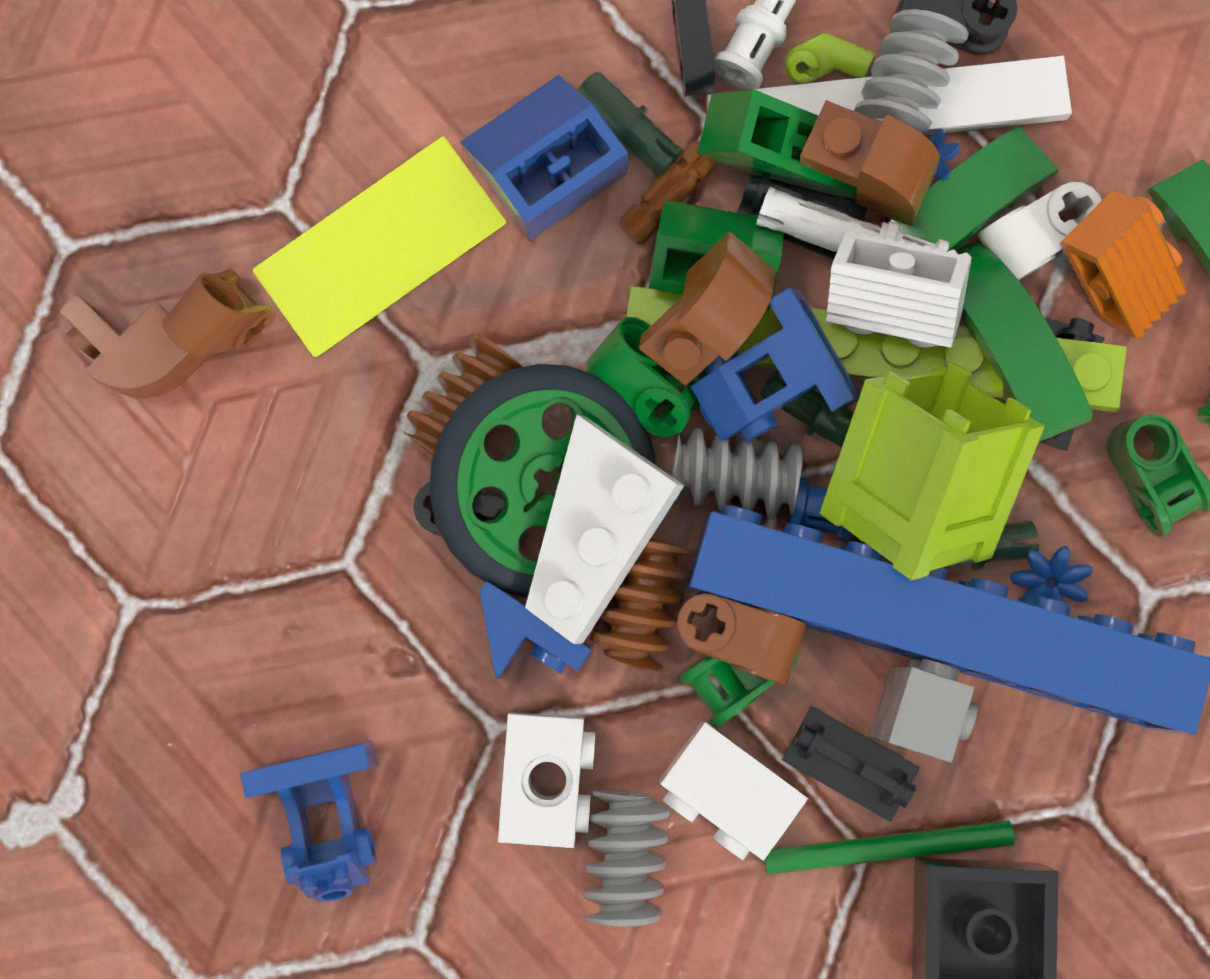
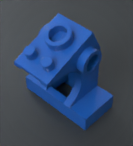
M788 288L770 300L769 304L783 326L782 330L740 355L736 351L727 361L718 356L704 369L707 376L691 386L700 403V410L704 419L715 429L721 441L741 433L745 442L762 435L778 424L773 415L775 411L816 388L819 389L832 412L841 411L859 400V391L800 290ZM771 357L787 386L758 403L744 380L747 378L744 373L764 359Z
M372 741L240 773L245 798L277 791L286 811L292 838V845L281 848L283 871L288 884H295L308 898L315 897V900L319 902L336 901L352 895L354 887L370 884L367 866L377 863L376 848L369 826L360 828L348 774L378 765ZM335 801L342 837L313 844L305 808Z

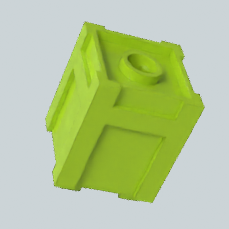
M949 362V365L945 367L932 368L930 373L900 377L891 371L887 373L886 378L881 376L865 379L819 513L834 525L843 526L893 563L892 567L911 581L927 577L931 570L971 559L977 563L992 558L1045 427L1029 417L1031 409L1015 399L1008 398L1006 404H1003L969 383L972 373L955 362Z

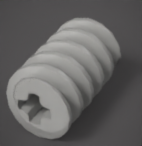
M918 9L902 10L893 15L889 24L891 34L885 36L880 46L882 56L875 59L871 67L873 78L865 82L861 91L864 100L856 104L854 111L880 122L883 121L887 114L908 124L917 131H928L932 121L925 114L918 111L919 107L937 109L941 102L940 97L930 90L928 86L946 87L950 81L949 74L937 66V64L955 65L960 56L957 50L946 42L964 43L969 33L963 25L945 15Z
M694 428L685 444L681 443L680 435L678 434L671 476L685 486L674 503L678 502L685 488H691L694 507L701 508L709 492H715L719 511H724L725 506L730 504L734 496H740L742 508L750 511L754 509L758 500H764L768 519H775L782 504L789 505L792 516L800 482L803 459L802 449L798 444L790 445L781 460L779 459L777 444L774 440H767L758 456H756L752 440L745 442L743 437L740 439L734 452L730 451L728 438L721 441L718 435H716L710 447H706L701 428Z
M593 790L592 796L608 803L609 810L591 814L590 821L607 829V835L589 840L588 847L604 854L605 860L587 865L586 873L603 880V884L601 887L584 891L585 899L601 907L600 912L582 916V919L596 924L617 927H639L656 923L661 920L662 911L656 905L645 900L662 895L664 884L647 874L664 869L666 867V858L649 850V848L667 843L668 833L651 825V822L670 817V807L654 800V796L651 794L618 790Z

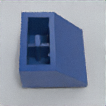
M559 75L460 142L464 151L529 241L624 177L628 172V152L595 106Z

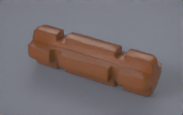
M699 141L692 142L679 156L680 159L678 161L680 163L678 165L672 163L640 197L641 204L639 206L633 204L620 218V228L637 244L645 243L657 230V222L661 220L665 200L682 203L696 189V181L702 182L715 169L717 161L697 154Z

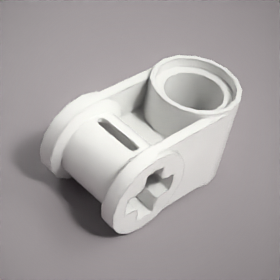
M1069 182L1028 206H1021L980 231L977 236L982 244L997 255L1015 277L1021 280L1055 259L1057 254L1064 251L1065 249L1059 243L1102 200L1093 187L1083 182ZM1074 208L1078 218L1064 223L1058 213L1061 210L1066 211Z

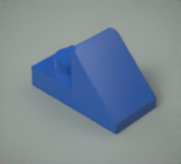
M488 581L485 582L479 592L497 679L503 676L527 638L536 643L530 655L554 671L562 674L567 665L577 671L580 670L592 651L584 644L571 643L527 610L523 604Z

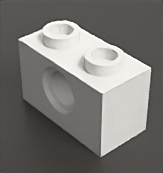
M515 712L508 714L498 842L574 848L576 832L588 833L591 795L579 794L580 770H593L596 732L584 731V718ZM553 762L563 769L566 775V786L559 794L544 796L533 788L531 772L539 763Z

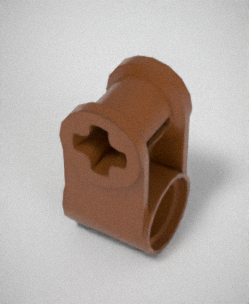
M227 269L220 273L200 274L163 320V328L171 340L183 350L198 357H207L210 354L232 349L241 350L252 344L271 325L275 318V311L269 305L260 306L238 284L240 281L239 275L233 269Z
M705 593L693 596L684 603L679 612L677 622L682 639L688 646L699 653L732 664L731 667L785 686H787L807 624L771 610L756 606L749 607L717 595ZM710 608L718 609L717 619L725 625V630L722 635L711 633L707 642L699 641L700 631L692 625L695 615L705 617Z

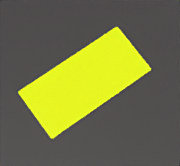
M442 136L257 265L252 271L312 356L317 358L506 224V220L447 139Z

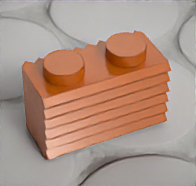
M1112 190L1059 244L1065 249L1063 252L1069 257L1068 261L1073 265L1072 269L1077 273L1076 277L1081 281L1080 285L1085 289L1084 293L1089 297L1088 301L1093 305L1092 309L1097 312L1096 316L1102 322L1134 338H1140L1145 336L1146 329L1153 328V321L1162 319L1161 313L1170 311V304L1178 303V296L1187 294V287L1178 270L1183 260L1176 248L1164 239L1159 227L1164 222V217L1155 204L1142 196L1132 198Z

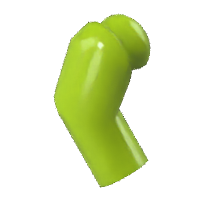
M822 33L791 49L786 56L785 68L792 80L802 84L813 82L834 70L841 71L855 78L865 77L875 53L831 34Z

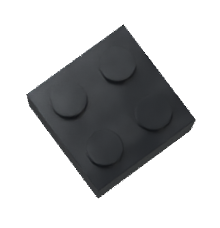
M915 857L912 979H1057L1058 871L1038 862Z

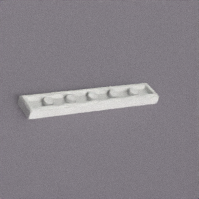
M1064 56L943 69L949 74L950 81L946 87L928 86L930 90L940 97L941 102L937 109L919 107L918 111L925 114L932 121L928 131L919 132L923 135H932L938 129H943L945 133L1067 120L1072 114ZM873 77L754 90L819 116L826 100L854 111L856 104L864 100L861 91L865 82ZM707 94V99H706L707 111H708V107H709V103H710V99H711V95H712V94Z

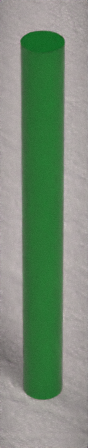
M1010 820L775 848L765 858L764 866L766 875L1011 846L1014 845V832Z

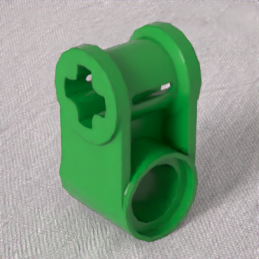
M626 317L618 323L588 358L586 370L589 373L595 374L616 390L636 414L638 421L647 431L661 437L675 436L685 428L690 419V412L700 407V403L691 386L703 379L705 375L700 372L689 382L684 391L680 393L677 389L682 382L639 349L641 335L651 325L636 317ZM663 403L667 408L660 417H656L655 412Z
M1149 414L1122 422L1112 430L1107 442L1109 458L1127 487L1139 517L1155 536L1162 537L1171 531V524L1196 510L1205 513L1210 510V481L1197 466L1178 428L1171 420L1162 415ZM1139 429L1147 432L1154 444L1153 453L1148 460L1141 458L1133 445L1134 436Z
M798 650V653H797V656H796V659H795V662H794V665H793L792 670L795 668V666H796V664H797V661H798V658H799V650ZM710 656L704 657L678 676L683 685L691 684L710 711L711 716L708 721L713 728L718 727L753 703L759 697V694L776 682L731 667L732 664ZM710 674L715 675L728 694L726 699L721 696L709 679Z

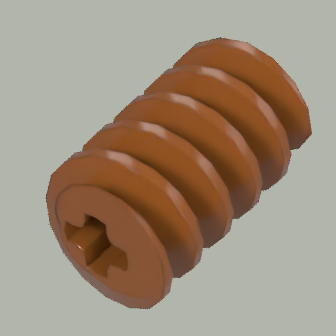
M471 333L467 338L469 345L476 354L475 357L461 352L455 353L452 357L461 375L457 376L444 371L440 372L437 376L438 382L446 393L445 396L431 391H425L422 395L424 403L431 412L430 415L414 410L406 415L415 430V434L403 433L432 456H434L443 428L460 403L481 384L508 370L523 367L507 352L478 333ZM491 428L487 434L491 435L495 429Z
M650 538L625 577V583L619 586L612 597L618 602L617 608H605L600 616L601 619L612 626L610 632H597L590 635V640L604 650L605 656L641 669L656 672L662 671L663 666L648 654L649 652H661L669 649L670 642L656 632V628L674 627L676 625L677 618L664 609L663 604L681 603L683 601L684 594L672 586L670 580L689 579L691 570L677 560V556L696 555L697 551Z

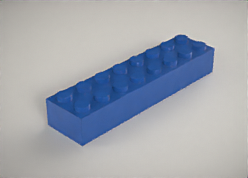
M726 505L721 514L711 512L704 522L685 592L695 595L704 593L717 595L749 607L756 606L799 620L807 624V628L912 659L935 661L960 670V673L1149 729L1196 735L1210 682V657L1194 653L1196 642L1161 632H1157L1156 636L1138 633L1137 636L1131 635L1133 623L1101 614H1095L1094 618L1086 616L1073 618L1069 616L1071 605L1045 597L1033 596L1032 600L1018 598V601L1007 598L1009 587L984 579L971 578V582L960 580L957 584L945 580L947 569L943 567L931 570L927 577L911 581L892 567L893 564L883 562L884 556L869 545L849 541L847 546L841 545L839 549L821 544L824 533L791 523H787L786 528H781L780 531L760 526L762 515L735 506Z

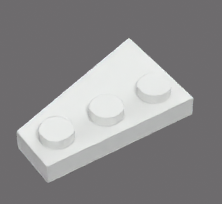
M576 415L525 608L571 643L582 644L685 485L587 417Z

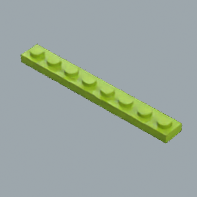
M631 286L626 317H636L653 325L683 295ZM770 307V310L765 311L753 332L737 350L739 355L783 329L772 307ZM811 308L851 379L865 380L881 376L886 378L887 373L891 371L900 377L930 373L932 368L945 367L949 365V362H955L972 373L969 383L992 397L1003 398V382L967 327L958 326L952 348L938 345L924 348L915 346L907 339L877 332L870 334L854 333L844 325L826 322L827 310ZM1057 338L1075 372L1090 408L1093 410L1116 412L1120 407L1127 346ZM771 357L755 365V367L777 369Z

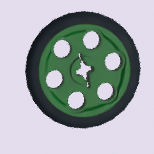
M534 364L508 370L481 384L460 403L440 434L431 462L430 498L436 525L449 551L469 573L484 582L488 581L501 591L522 597H528L538 558H524L519 550V539L521 534L531 526H542L546 529L556 494L555 490L552 494L540 491L535 495L534 492L539 484L533 476L539 469L551 472L555 468L557 471L553 474L552 480L558 486L576 415L587 417L656 465L652 441L647 430L638 421L636 414L624 398L595 374L568 365ZM555 403H563L571 412L572 424L565 435L559 438H550L543 430L542 416L549 406ZM500 424L507 425L514 432L516 439L515 447L506 458L500 460L491 459L485 452L484 438L487 432L494 426ZM485 487H496L501 491L504 498L503 510L493 520L482 521L477 519L472 508L475 495Z

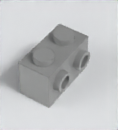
M911 659L909 667H891L869 737L952 763L959 739L967 740L976 721L978 704L971 702L975 687L957 682L960 670L927 659H922V661Z

